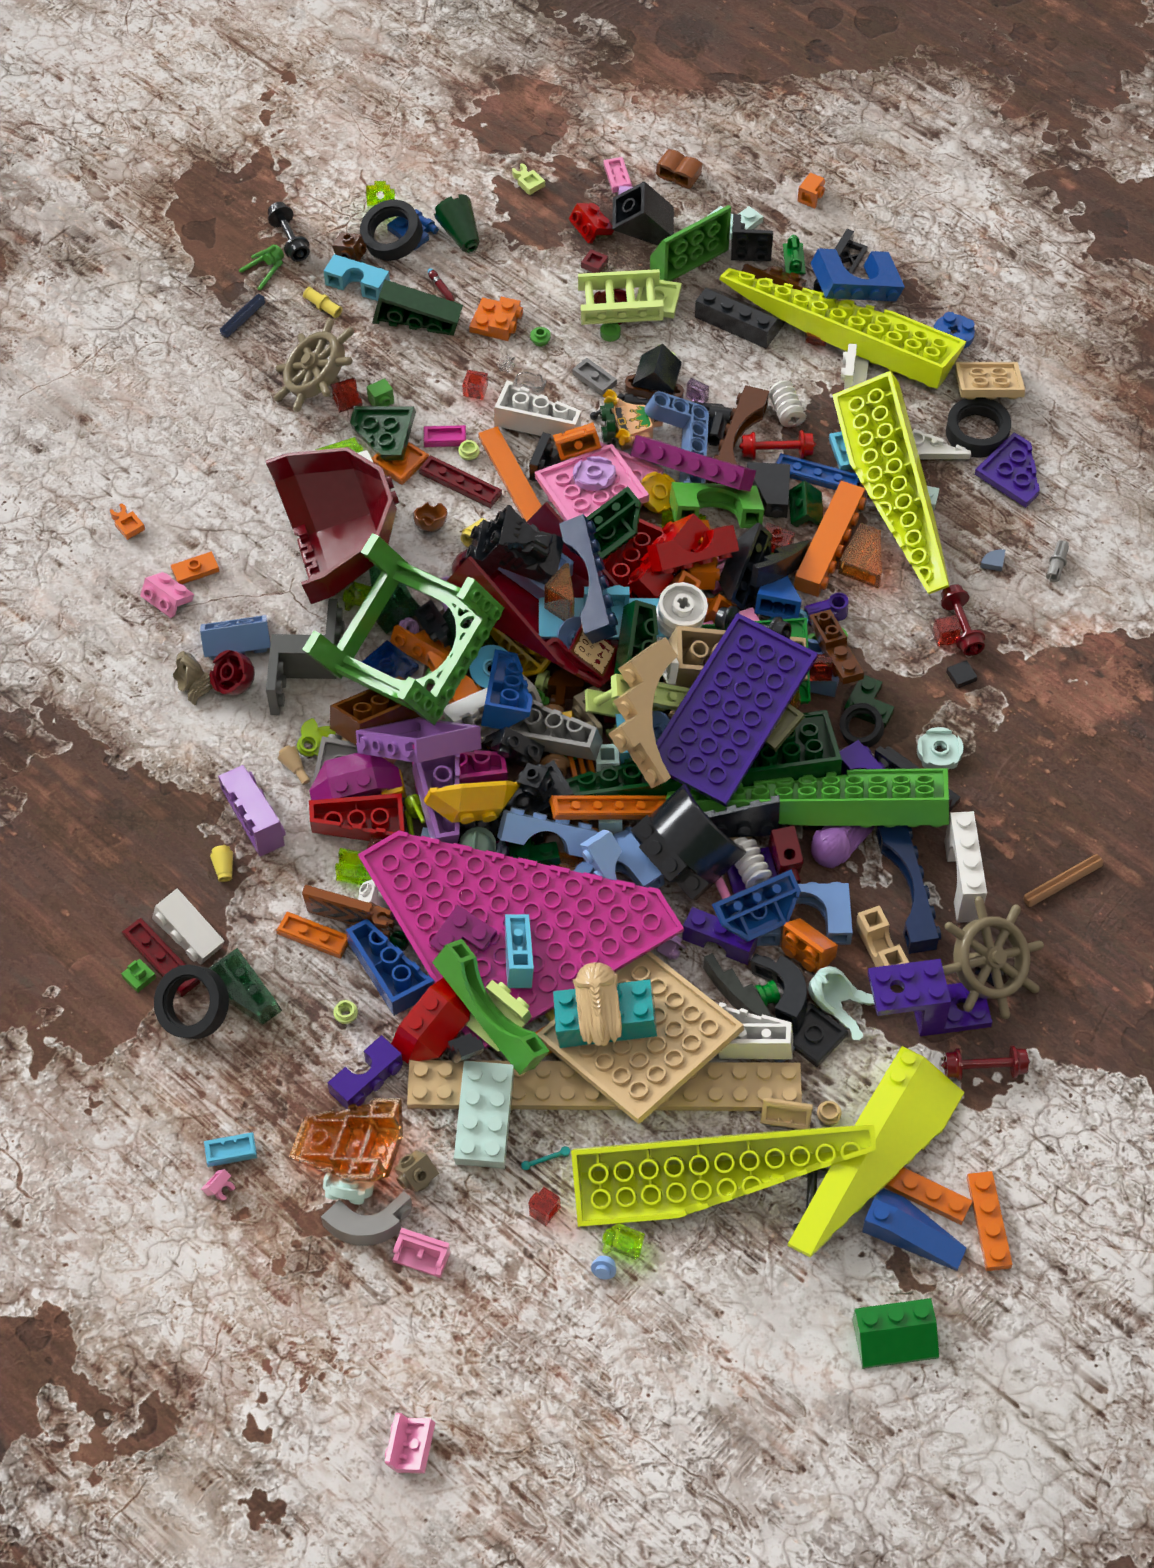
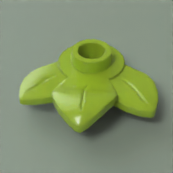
M313 718L307 720L301 727V737L297 742L298 752L305 757L318 756L322 736L336 735V732L332 731L330 726L318 727ZM311 744L312 748L306 749L304 745Z

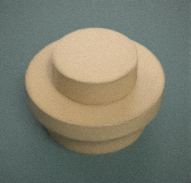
M825 1101L818 1106L817 1118L821 1123L834 1125L841 1119L842 1111L837 1103Z

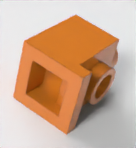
M810 172L799 186L798 202L815 209L817 207V199L822 198L825 192V187H823L825 185L824 178Z

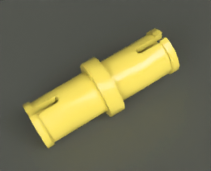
M312 287L305 289L303 298L315 304L318 310H324L334 318L340 316L342 307L329 300L327 295L320 294Z

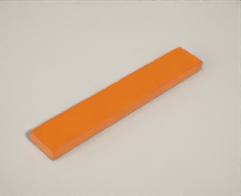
M498 426L478 433L480 442L520 515L527 522L541 507L538 498Z
M551 795L549 802L554 820L643 819L647 814L651 815L666 801L667 796Z

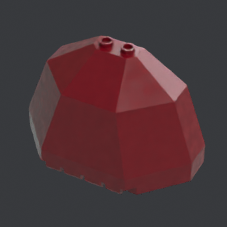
M348 447L285 453L266 460V465L279 492L293 533L299 537L297 538V543L308 577L301 584L310 603L314 604L337 595L374 566L361 553L372 533L381 537L389 545L397 511L396 504L399 503L396 492H391L394 485L390 475L386 476L383 468Z

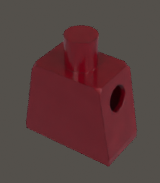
M795 826L772 830L767 847H769L776 873L780 875L792 870L799 884L801 882L799 873L803 865V858Z

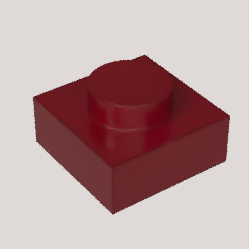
M590 249L581 261V268L593 273H600L608 263V256Z

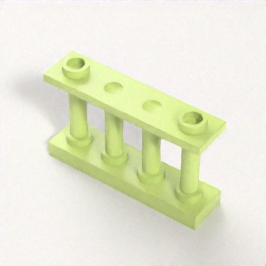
M660 270L578 274V291H585L586 304L581 305V325L663 320V300H656L654 289L660 283ZM646 287L648 301L635 302L634 288ZM626 288L627 302L615 303L614 289ZM605 289L607 303L594 304L593 290Z
M621 674L611 676V689L606 692L591 689L585 690L586 712L616 717L615 714H620L613 701L630 689ZM658 682L652 711L665 712L669 709L676 711L690 688Z

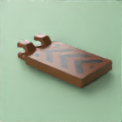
M309 885L304 886L302 895L309 913L351 925L368 919L388 939L390 938V931L382 930L381 928L394 927L395 923L391 919V910Z

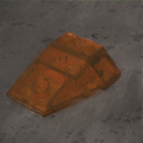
M374 1098L370 1100L369 1104L357 1106L355 1103L348 1105L346 1110L335 1112L332 1109L305 1116L289 1155L290 1159L349 1181L374 1182L389 1177L403 1138L402 1100L400 1098Z

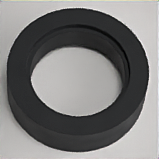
M392 199L380 202L368 210L361 221L360 234L368 251L374 257L380 260L393 261L401 259L415 250L421 241L423 227L415 209L409 203ZM398 216L409 221L406 234L399 240L389 244L379 243L374 240L375 230L384 220Z
M986 397L965 398L957 402L948 414L946 437L952 447L959 445L970 450L971 457H989L1009 437L1012 424L1011 417L1007 409L993 399H987ZM980 415L993 420L998 426L999 431L990 438L976 439L964 434L959 428L958 423L967 416Z
M181 965L170 970L159 982L154 996V1010L158 1022L168 1033L181 1038L201 1039L211 1035L222 1025L229 1008V994L223 979L215 971L196 965ZM196 978L206 986L209 992L210 1003L203 1019L194 1025L187 1026L177 1018L173 1001L180 985L189 979Z

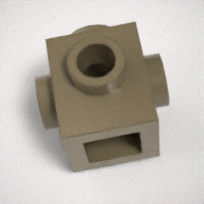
M418 1150L404 1156L399 1161V1164L393 1168L398 1175L396 1180L405 1190L408 1188L416 1193L427 1188L430 1181L439 1174L428 1155Z

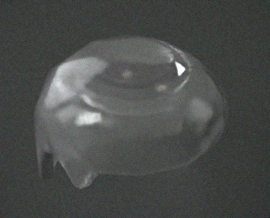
M521 372L515 377L513 385L517 388L522 386L528 388L530 393L539 396L544 392L547 380L543 382L541 374L535 376L530 372Z

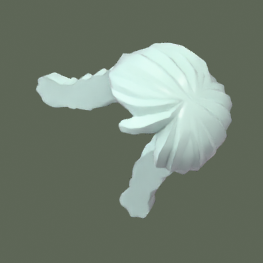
M831 966L821 968L809 982L808 990L812 1000L818 1007L833 1015L845 1028L849 1029L853 1040H860L863 1038V1033L856 1021L842 1009L841 1002L852 1000L859 1004L875 1005L873 995L857 990L838 968Z

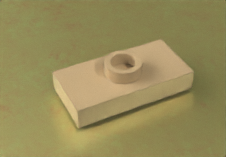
M764 1097L760 1123L794 1129H810L813 1104Z

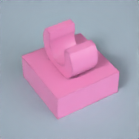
M225 1169L218 1170L201 1190L207 1196L215 1195L218 1200L223 1201L226 1199V1196L222 1194V1188L227 1187L228 1190L233 1191L235 1186L227 1181L231 1175Z

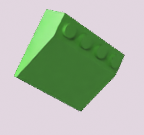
M727 205L663 239L650 256V270L659 269L660 280L672 281L728 251L731 206Z

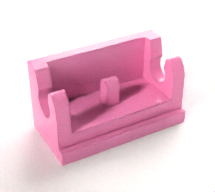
M401 1228L393 1249V1253H395L393 1262L441 1278L450 1255V1246L447 1242Z

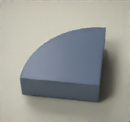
M999 549L987 553L981 561L980 568L1002 571L1006 550Z

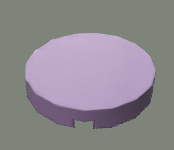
M601 456L587 457V460L583 462L580 460L573 468L575 484L588 491L605 489L616 478L615 466L612 465L609 459Z

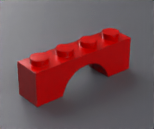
M728 525L704 531L700 546L693 552L683 549L676 540L648 545L647 551L652 572L661 571V574L664 575L675 572V567L680 566L681 570L694 567V562L699 561L700 565L713 562V557L718 556L719 560L732 557L731 553L739 551L734 525Z

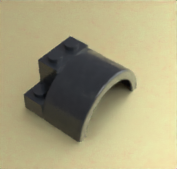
M683 784L651 815L647 814L630 831L642 843L639 848L669 882H676L691 900H697L746 854V850L730 839L713 823L692 797L691 789L688 785Z

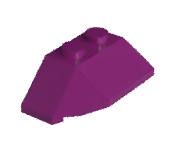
M354 753L326 760L309 792L311 800L382 795V791L402 787L403 784L399 768L386 759Z

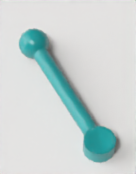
M563 1146L560 1151L530 1162L523 1161L521 1168L529 1170L531 1166L559 1156L568 1157L570 1155V1148Z

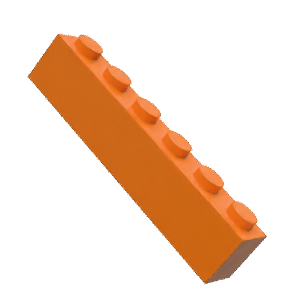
M840 481L795 575L794 588L796 590L819 597L822 589L826 590L829 583V573H834L837 565L836 559L837 557L841 558L845 546L843 544L845 541H849L852 533L851 527L852 525L856 526L860 515L858 512L863 510L866 505L867 498L864 497L865 488Z

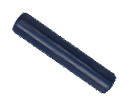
M260 294L255 295L219 329L220 334L228 338L265 304L264 296Z

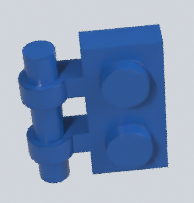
M415 209L422 223L423 234L415 250L429 241L428 233L430 231L433 234L439 231V227L435 225V222L430 218H425L418 209ZM396 217L387 224V230L399 239L406 234L409 227V221L403 217Z

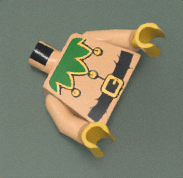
M608 389L603 394L605 398L604 403L613 402L614 408L611 409L612 413L615 414V437L618 439L621 451L633 447L636 435L653 438V428L663 426V422L646 415L645 405L626 403L617 398V394L611 389Z

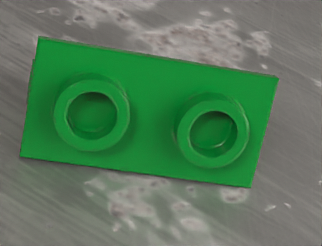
M791 235L787 243H783L785 272L789 274H806L803 243H800V239L796 235Z

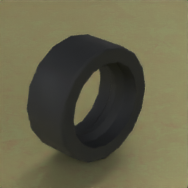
M868 703L851 705L843 712L840 718V730L843 738L849 745L859 740L863 746L872 747L883 736L884 723L882 716L874 706ZM860 714H868L875 721L874 731L862 738L853 736L849 731L851 719Z

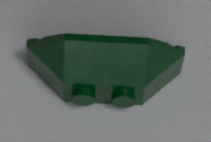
M628 486L586 517L589 521L592 520L596 527L597 533L594 534V537L599 542L601 551L598 554L602 560L606 559L638 534L641 502Z

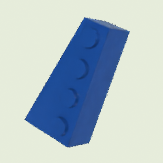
M368 919L346 929L349 946L393 1016L414 1006L427 989L435 983L429 975L427 976L422 972L414 961H410L403 951L395 947Z

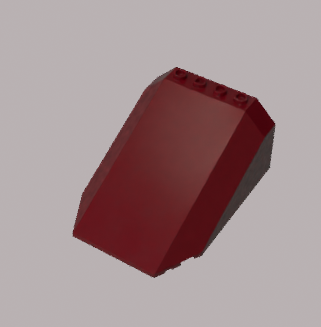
M545 502L527 523L530 525L534 524L540 531L562 537L559 523L564 521L549 503ZM564 543L562 553L573 561V575L551 598H584V587H589L587 567L585 562L579 556L572 553ZM470 556L447 580V582L461 588L467 577L475 579L504 607L500 619L496 621L493 627L597 688H600L614 675L617 652L604 679L600 680L567 654L569 649L559 638L542 639L539 635V599L498 569L490 576ZM606 569L602 570L603 575L606 576L609 582V587L619 585ZM606 639L618 648L619 639Z

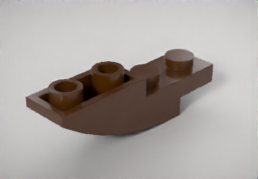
M831 609L809 615L816 639L833 676H838L843 685L864 679V671L847 645V636Z

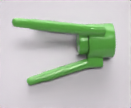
M272 245L252 255V259H257L239 269V272L242 273L263 260L268 265H274L259 285V291L266 285L277 268L283 264L281 260L284 258V253L277 245Z

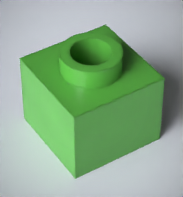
M385 378L367 386L368 401L372 406H389L394 403L393 389Z

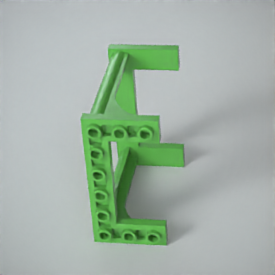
M372 533L361 553L382 572L337 646L321 633L314 630L302 650L334 676L340 679L344 676L415 711L428 723L435 725L443 715L448 702L453 698L461 680L466 676L471 663L478 656L483 643L488 639L496 621L500 619L504 607L475 579L467 577L461 588L410 565L381 537ZM399 582L446 604L453 613L456 622V637L448 657L436 670L419 679H413L408 676L406 680H399L354 659ZM461 610L464 612L462 616H460ZM474 618L469 628L465 629L462 627L466 620ZM433 680L435 685L431 692H429L426 687L428 682Z

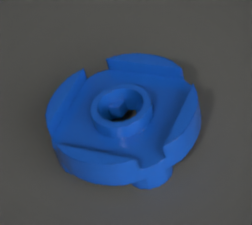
M946 312L934 325L935 329L966 341L964 348L970 346L974 340V321L962 315Z

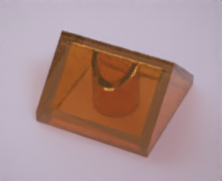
M569 563L563 564L544 586V608L563 621L574 617L575 602Z

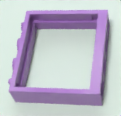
M422 717L356 730L357 753L415 763L481 749L480 726L438 720L435 725H432Z

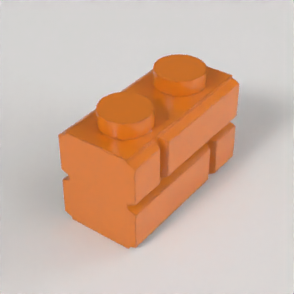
M593 422L565 431L564 434L553 435L561 461L602 448Z

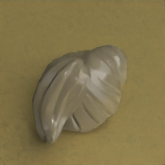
M182 651L177 654V668L173 673V677L177 680L180 691L189 690L188 701H191L195 706L199 697L208 693L213 686L210 682L209 673L203 672L202 666L191 653Z

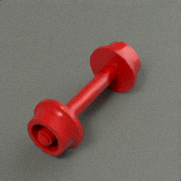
M803 430L799 432V440L756 442L755 432H751L749 435H742V443L738 447L742 449V457H750L752 460L756 458V450L799 449L800 459H803L805 456L813 455V448L816 446V443L813 441V434L804 433Z

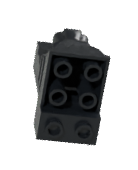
M507 505L502 511H499L494 520L489 522L483 519L478 526L473 527L470 538L473 540L467 549L466 558L471 556L486 574L491 576L500 567L545 585H549L557 577L564 545L562 537L540 531L534 524H528L526 519H522L511 505Z

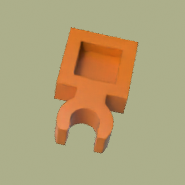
M119 504L121 512L116 513L113 509H110L112 519L115 520L116 528L126 540L145 530L144 524L133 511L127 514L124 504Z

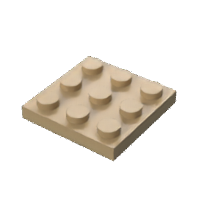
M955 362V374L961 397L966 399H975L976 397H986L987 399L1007 397L1009 399H1017L1018 397H1025V387L1018 362Z

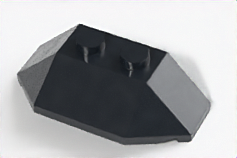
M756 523L737 539L739 551L732 552V557L726 559L719 579L720 586L727 600L740 611L746 610V608L756 603L760 587L755 588L750 585L753 564L763 562L764 556L772 554L770 542L772 541V533L760 523Z

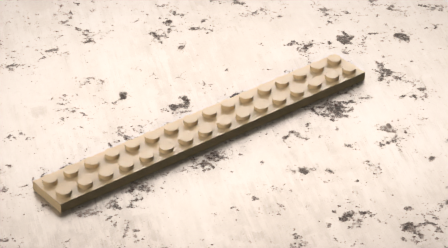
M409 1060L407 1108L459 1109L464 1061L454 1063L451 1060ZM476 1061V1062H488V1063L510 1064L509 1061ZM541 1061L535 1069L521 1075L514 1069L511 1109L621 1110L564 1061ZM708 1062L655 1110L762 1111L764 1097L802 1103L800 1063Z

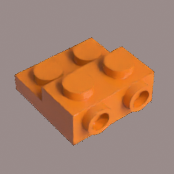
M502 296L499 301L482 297L470 323L469 332L509 341L511 334H514L516 331L517 320L521 319L523 315L521 301Z

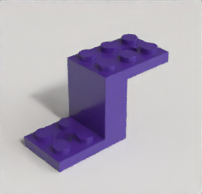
M941 959L868 968L867 973L877 1016L914 1011L920 1036L992 1026L987 999L978 997L970 1012L961 1011L957 1008L956 1005L958 1003H965L970 992L962 983L947 985ZM892 985H900L904 990L901 993H895L890 987Z

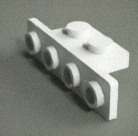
M848 344V352L843 353V364L846 367L841 368V380H844V390L865 382L867 379L869 360L856 355L857 344Z

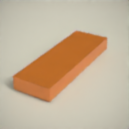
M288 911L276 930L280 936L339 959L342 958L349 945L347 934Z

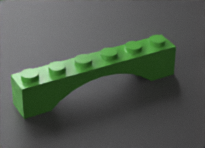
M463 939L446 944L432 962L510 1064H513L517 1073L521 1075L535 1069L548 1054L549 1049L535 1032L514 1024L495 1006L483 985L478 970L477 958Z

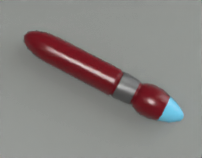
M432 268L428 269L429 278L433 280L446 300L454 301L453 294L438 276V273Z

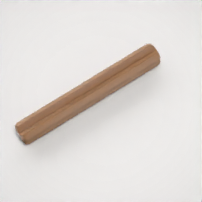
M1098 854L1089 857L1026 893L1023 901L1028 907L1034 906L1102 867L1103 859Z

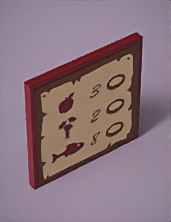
M581 623L567 654L597 678L603 680L618 648L606 639L592 644L585 636Z

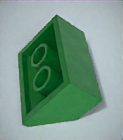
M931 1298L854 1309L852 1321L862 1369L939 1358L937 1322Z

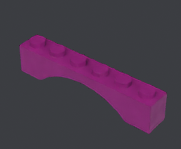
M640 435L635 436L630 456L738 490L750 492L756 470L701 455Z

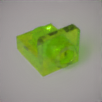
M617 1223L604 1232L602 1252L608 1254L611 1251H615L632 1259H637L640 1257L645 1234Z

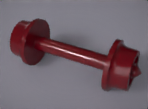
M950 585V587L943 589L941 592V606L945 610L955 611L963 634L956 640V645L966 656L979 654L985 648V634L981 630H971L962 607L969 601L970 596L967 591L963 590L961 585Z
M1010 1046L1009 1057L967 1060H962L960 1049L956 1048L954 1052L944 1053V1062L941 1067L944 1069L945 1076L955 1078L957 1081L962 1080L963 1069L1010 1067L1011 1076L1014 1079L1018 1075L1028 1074L1031 1061L1028 1058L1026 1049H1017L1015 1046Z

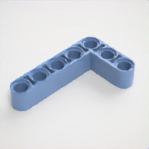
M655 392L644 408L646 415L652 419L682 428L681 448L707 456L708 410L700 404L664 392ZM680 471L679 482L705 483L703 478Z

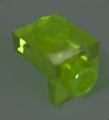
M353 582L343 594L345 610L350 611L354 605L361 607L372 587Z

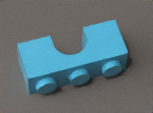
M335 254L324 269L325 285L344 291L349 283L360 282L362 296L378 301L384 280L390 281L389 271Z

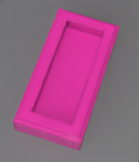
M466 425L424 426V447H458L462 442L466 441Z

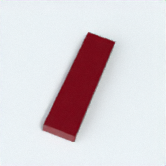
M431 455L419 468L420 475L490 509L502 495V489Z
M142 918L122 931L123 936L162 977L173 968L186 965ZM196 978L189 979L181 984L176 992L183 997L200 984V980Z

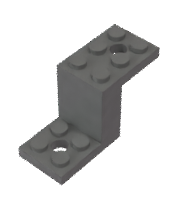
M329 598L326 634L323 636L337 646L341 640V634H344L345 623L342 621L343 608H339L338 599ZM271 635L266 684L270 715H280V707H284L285 695L282 693V688H286V678L337 679L336 676L302 650L311 635Z

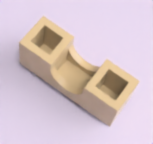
M880 905L859 912L856 929L876 967L909 963L900 944L893 945L889 934L890 924Z

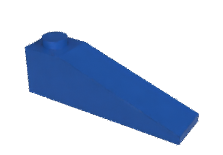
M497 649L494 651L481 726L502 729L510 727L530 716L533 698L528 692L527 680H524L523 669L517 653Z
M882 1189L874 1197L864 1220L863 1233L958 1271L967 1247L905 1197Z

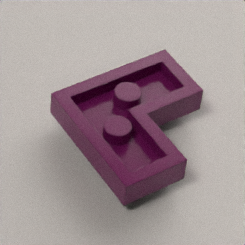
M457 905L429 944L441 952L446 944L463 939L484 952L497 934V931Z

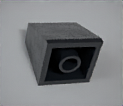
M644 181L613 197L612 229L658 246L663 239L674 234V206Z

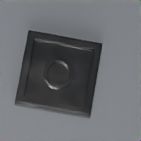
M812 1003L807 1006L805 1018L799 1029L792 1028L795 1051L816 1067L848 1035V1030Z

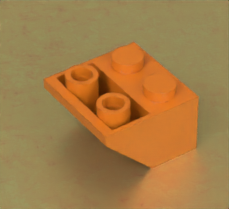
M801 918L786 922L784 925L781 949L789 958H795L807 971H813L816 974L821 968L827 967L836 957L838 945Z

